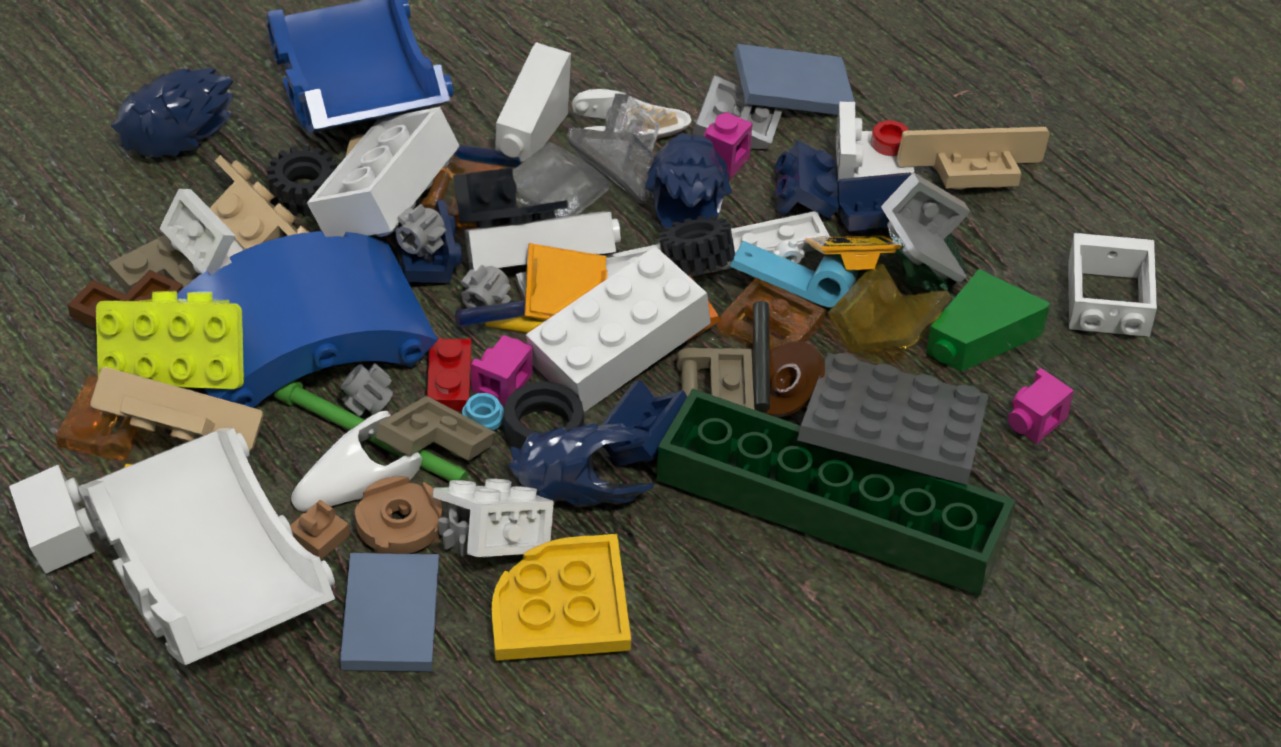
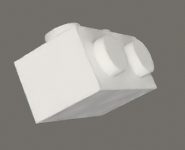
M59 465L9 486L29 548L45 574L95 552L89 534L96 532L86 508H79L78 504L84 502L78 489L79 485L74 477L67 480Z

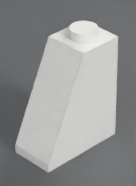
M535 43L496 122V154L531 164L567 116L571 53Z

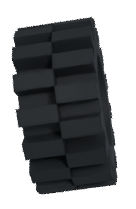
M296 146L290 147V154H287L284 150L279 152V159L273 157L270 161L271 166L267 168L269 191L275 196L272 199V203L274 206L278 203L282 204L287 210L290 209L294 216H297L298 211H303L304 217L311 216L307 202L337 168V162L332 160V155L329 152L323 155V149L316 147L314 152L310 151V146H303V151H297ZM299 179H312V180H313V181L307 182V183H296V182H294V181L299 180Z
M698 216L697 220L687 218L684 219V223L678 221L672 223V227H665L663 232L659 234L661 252L687 275H690L692 272H696V275L703 274L704 270L713 272L717 270L716 266L725 267L728 265L727 262L734 260L735 248L729 221L726 222L724 218L718 220L717 216H710L708 219H705V216Z

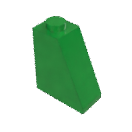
M979 269L930 326L926 354L962 372L1041 336L1045 331L1050 303Z

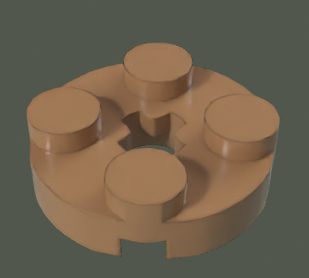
M393 476L378 480L366 488L363 492V499L359 502V505H356L355 520L358 534L367 545L374 548L375 553L409 554L434 544L440 539L438 519L443 518L442 501L433 497V487L423 481L422 486L415 483H409V477ZM400 511L402 515L410 514L404 519H392V512Z

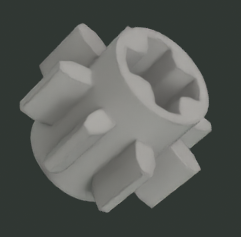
M420 204L414 210L408 208L397 217L398 221L402 224L395 230L397 241L406 252L411 254L417 253L418 257H422L426 252L433 254L444 244L440 238L446 232L444 221L435 210L424 208Z
M480 265L476 271L471 269L460 282L465 287L461 293L465 306L477 315H486L489 311L495 312L496 310L502 312L511 300L510 296L506 294L511 288L509 280L505 273L496 267Z
M373 364L369 370L362 365H358L348 374L341 385V389L346 393L342 399L345 402L344 405L359 417L365 410L371 415L380 412L393 395V391L387 387L392 381L389 378L390 376L376 364Z
M449 505L448 518L438 519L439 534L443 536V548H452L454 552L463 557L470 555L467 554L470 509L458 505Z

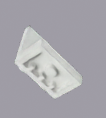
M839 101L836 129L837 181L846 178L906 172L913 173L914 166L900 167L897 162V156H885L873 149L871 145L872 131H862V118H855V102Z
M178 189L160 226V230L172 241V246L190 260L196 272L202 274L208 271L210 274H213L232 263L229 257L245 250V248L235 239L236 235L191 189Z
M486 479L485 486H476V483L471 481L452 480L449 482V487L433 488L434 498L470 509L467 554L475 557L518 555L540 544L549 542L551 539L554 501L537 496V489L511 487V481L504 479Z

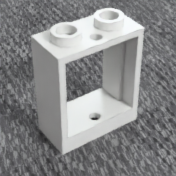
M1074 233L1068 260L1069 329L1150 337L1157 310L1154 240ZM1115 251V252H1117V253H1115V254H1110L1109 252ZM1082 273L1138 278L1139 303L1083 298Z

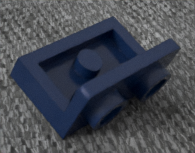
M798 140L789 152L784 151L780 155L775 165V172H777L775 195L777 196L778 213L785 216L799 202L830 219L839 208L836 160L827 152L816 150Z
M912 173L839 179L837 181L838 217L848 231L856 234H870L875 232V228L888 227L889 219L881 206Z
M437 200L434 209L442 217L446 232L440 236L444 244L433 254L426 252L422 257H418L417 253L411 254L406 252L399 245L395 231L393 232L399 265L408 282L450 283L454 267L460 266L461 246L460 243H455L454 241L455 220L453 215H448L445 200Z
M641 380L633 382L602 425L622 423L625 427L645 430L649 433V436L605 444L603 448L618 466L639 461L644 463L652 461L658 456V446L688 396L682 390L654 397Z

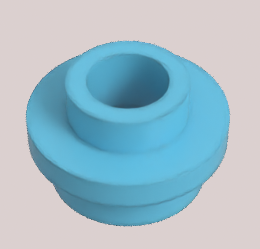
M478 393L468 399L463 407L462 415L493 431L504 421V408L495 396L488 393Z

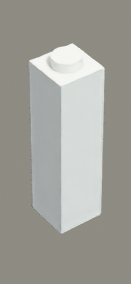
M606 211L537 220L521 224H506L464 230L469 270L472 269L474 271L480 265L503 268L527 264L529 243L591 254L616 252L615 243L620 242L621 239L618 220L612 219L611 212Z

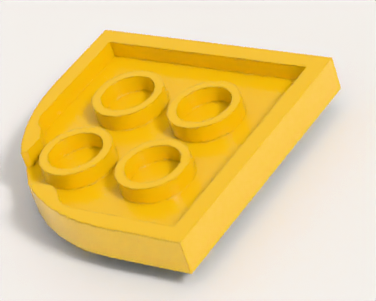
M617 534L568 537L552 540L523 553V560L516 564L509 572L504 571L496 585L492 599L495 661L631 651V634Z

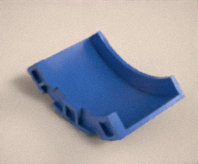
M362 0L284 16L283 9L267 12L265 24L276 64L284 63L286 68V78H283L286 94L303 129L307 128L308 133L443 106L450 102V97H453V86L450 76L448 74L443 75L441 64L432 66L430 58L423 56L408 21V18L411 16L408 0Z
M323 231L276 238L252 246L230 256L229 258L232 263L213 274L205 271L177 294V299H187L188 292H213V300H229V303H236L241 307L244 383L240 388L236 389L205 388L209 396L252 408L284 385L327 367L358 361H384L412 368L438 340L388 242L358 233L345 232L343 237H325Z

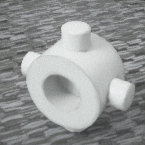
M794 239L780 242L771 252L797 264L805 256L804 250L798 249L797 242Z

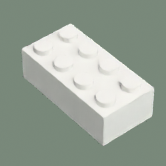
M436 107L377 119L307 202L325 237H343L345 232L367 236L377 234L378 237H383L393 233L398 228L399 221L397 217L408 208L413 209L415 207L416 200L423 191L433 184L432 180L441 169L449 164V159L459 147L441 108Z
M654 246L527 333V343L532 346V365L551 383L561 384L572 390L582 401L585 412L711 324L707 292Z

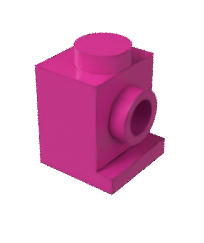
M725 112L715 118V124L711 123L708 126L704 137L714 143L717 153L726 162L729 179H731L750 158L753 123Z
M503 335L493 348L490 347L484 352L481 361L475 358L471 363L472 392L476 394H491L498 399L500 404L505 406L508 397L517 388L524 386L532 376V346L518 339Z
M1040 368L1035 373L1033 385L1029 388L1027 386L1021 388L1012 401L1014 410L1008 415L1010 426L1014 431L1023 434L1037 444L1068 418L1074 390Z

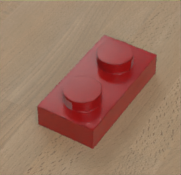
M438 339L429 351L427 396L455 411H462L470 398L471 339Z

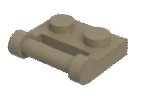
M685 348L678 352L677 368L681 371L682 390L687 396L692 388L698 390V371L701 368H710L711 395L754 409L751 349Z

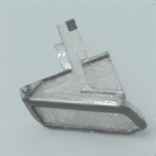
M615 93L612 107L608 109L606 114V127L604 131L570 127L567 140L580 159L592 164L625 190L635 202L645 203L648 197L653 198V193L645 189V185L649 177L647 171L653 164L655 157L653 148L660 124L630 95Z

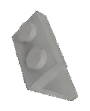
M913 172L881 206L889 219L887 226L895 236L902 240L905 245L902 251L913 263L917 265L925 263L940 278L946 280L950 277L961 283L967 276L944 239L971 211L965 202Z

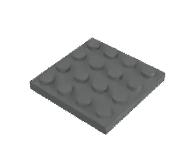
M827 353L824 361L825 375L821 379L819 376L800 427L798 441L967 485L989 394L982 393L970 385L955 386L943 383L927 374L916 376L900 372L896 367L889 364L873 365L858 361L856 357L850 354L839 353L835 355Z

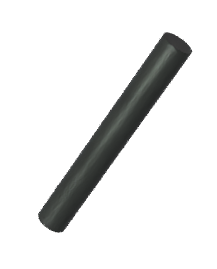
M757 301L753 304L754 410L766 412L770 409L769 304L765 301Z

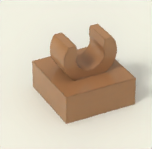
M319 500L290 525L293 537L311 554L318 556L320 560L350 536L349 524L335 515V510L322 500Z

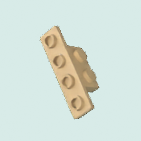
M1046 127L904 131L901 137L897 162L900 167L935 166L945 188L965 189L973 187L1001 188L1003 186H1019L1022 173L1016 163L1042 162L1050 133Z
M221 155L215 160L235 182L219 197L210 209L236 235L235 239L245 249L281 238L285 233L290 236L309 232L302 225L298 229L292 225L296 220L295 216L280 203L274 206L271 201L275 196L259 181L254 185L249 181L253 174L236 159L231 164Z
M108 367L101 369L90 402L91 407L130 418L129 425L150 432H155L156 426L172 430L171 437L186 442L220 428H234L236 434L241 433L244 437L249 452L254 449L264 413L256 408Z

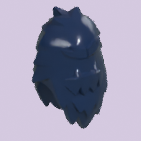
M214 68L194 71L180 69L167 75L161 74L148 85L145 83L136 93L132 91L122 102L118 110V118L111 124V127L119 133L120 147H124L127 151L134 149L142 156L146 155L156 158L163 155L177 156L180 151L198 149V143L215 133L231 115V112L226 110L232 101L233 95L226 91L233 83L232 78L214 74L216 72Z
M676 135L675 138L671 139L658 151L653 159V164L647 171L649 177L645 189L653 193L656 214L663 229L667 226L672 227V223L677 221L684 223V219L691 218V220H697L698 216H705V219H708L710 216H717L718 218L723 197L733 193L729 184L726 162L717 153L714 143L704 136Z
M591 423L570 430H565L561 427L542 435L535 431L527 437L521 449L514 446L510 448L513 462L509 464V468L523 487L537 489V496L553 500V504L569 502L575 506V509L599 505L602 502L616 505L632 501L636 496L654 488V483L610 484L598 478L594 471L593 453L603 445L649 436V433L645 430L625 427L622 423L608 425Z

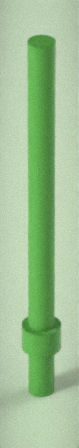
M296 380L274 392L276 399L288 405L297 404L349 431L364 421L363 418L303 389L302 383ZM376 434L366 439L400 457L406 455L393 450L390 445L375 437ZM424 449L418 451L422 457L420 467L449 482L452 480L466 481L468 476L466 470Z

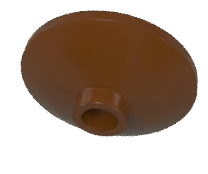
M790 342L770 352V409L762 413L774 417L788 416L801 410L810 402L819 376L821 379L825 375L823 357L815 347L805 342Z

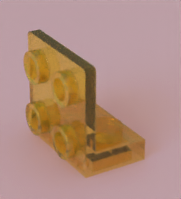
M884 264L876 265L875 269H868L828 312V315L851 352L867 350L877 352L883 348L892 347L904 349L912 346L919 340L921 331L942 314L941 309L951 299V296L945 290L902 297Z

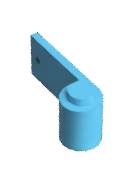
M745 241L741 243L735 253L734 260L730 263V267L829 308L837 307L845 302L858 276V270H846L840 254L825 255L816 271H813Z

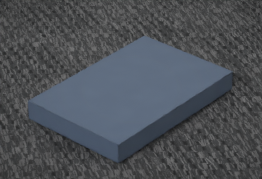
M737 44L734 57L746 104L838 115L839 101L855 102L842 57Z
M350 553L340 659L341 670L432 671L439 554Z

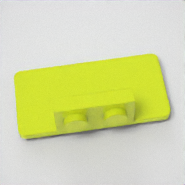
M177 291L152 292V299L107 300L100 301L96 305L98 377L101 369L108 367L176 387L236 389L243 385L242 309L238 304L229 303V300H213V292H188L187 299H177Z

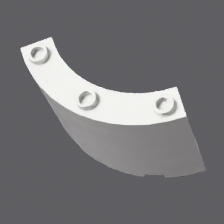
M220 428L78 487L100 540L107 537L110 545L113 544L119 556L112 564L130 598L156 638L164 635L167 641L165 643L167 651L184 665L335 599L331 586L335 585V580L329 565L301 546L293 537L291 527L285 516H278L247 460V457L250 456L247 443L241 433L236 434L234 428Z

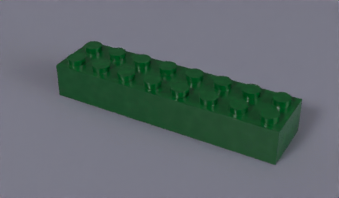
M693 388L658 446L657 481L980 596L1009 534L1016 501L968 483L966 485L798 441L800 425Z

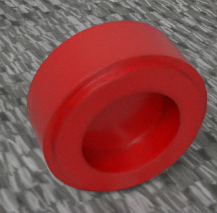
M886 120L879 122L872 130L871 145L875 151L882 155L898 156L902 133L909 131V129L898 121Z

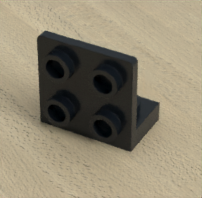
M512 167L453 175L459 222L476 221L477 229L500 226L502 224L513 225L555 218L554 210L568 208L567 200L517 206V186L513 178Z

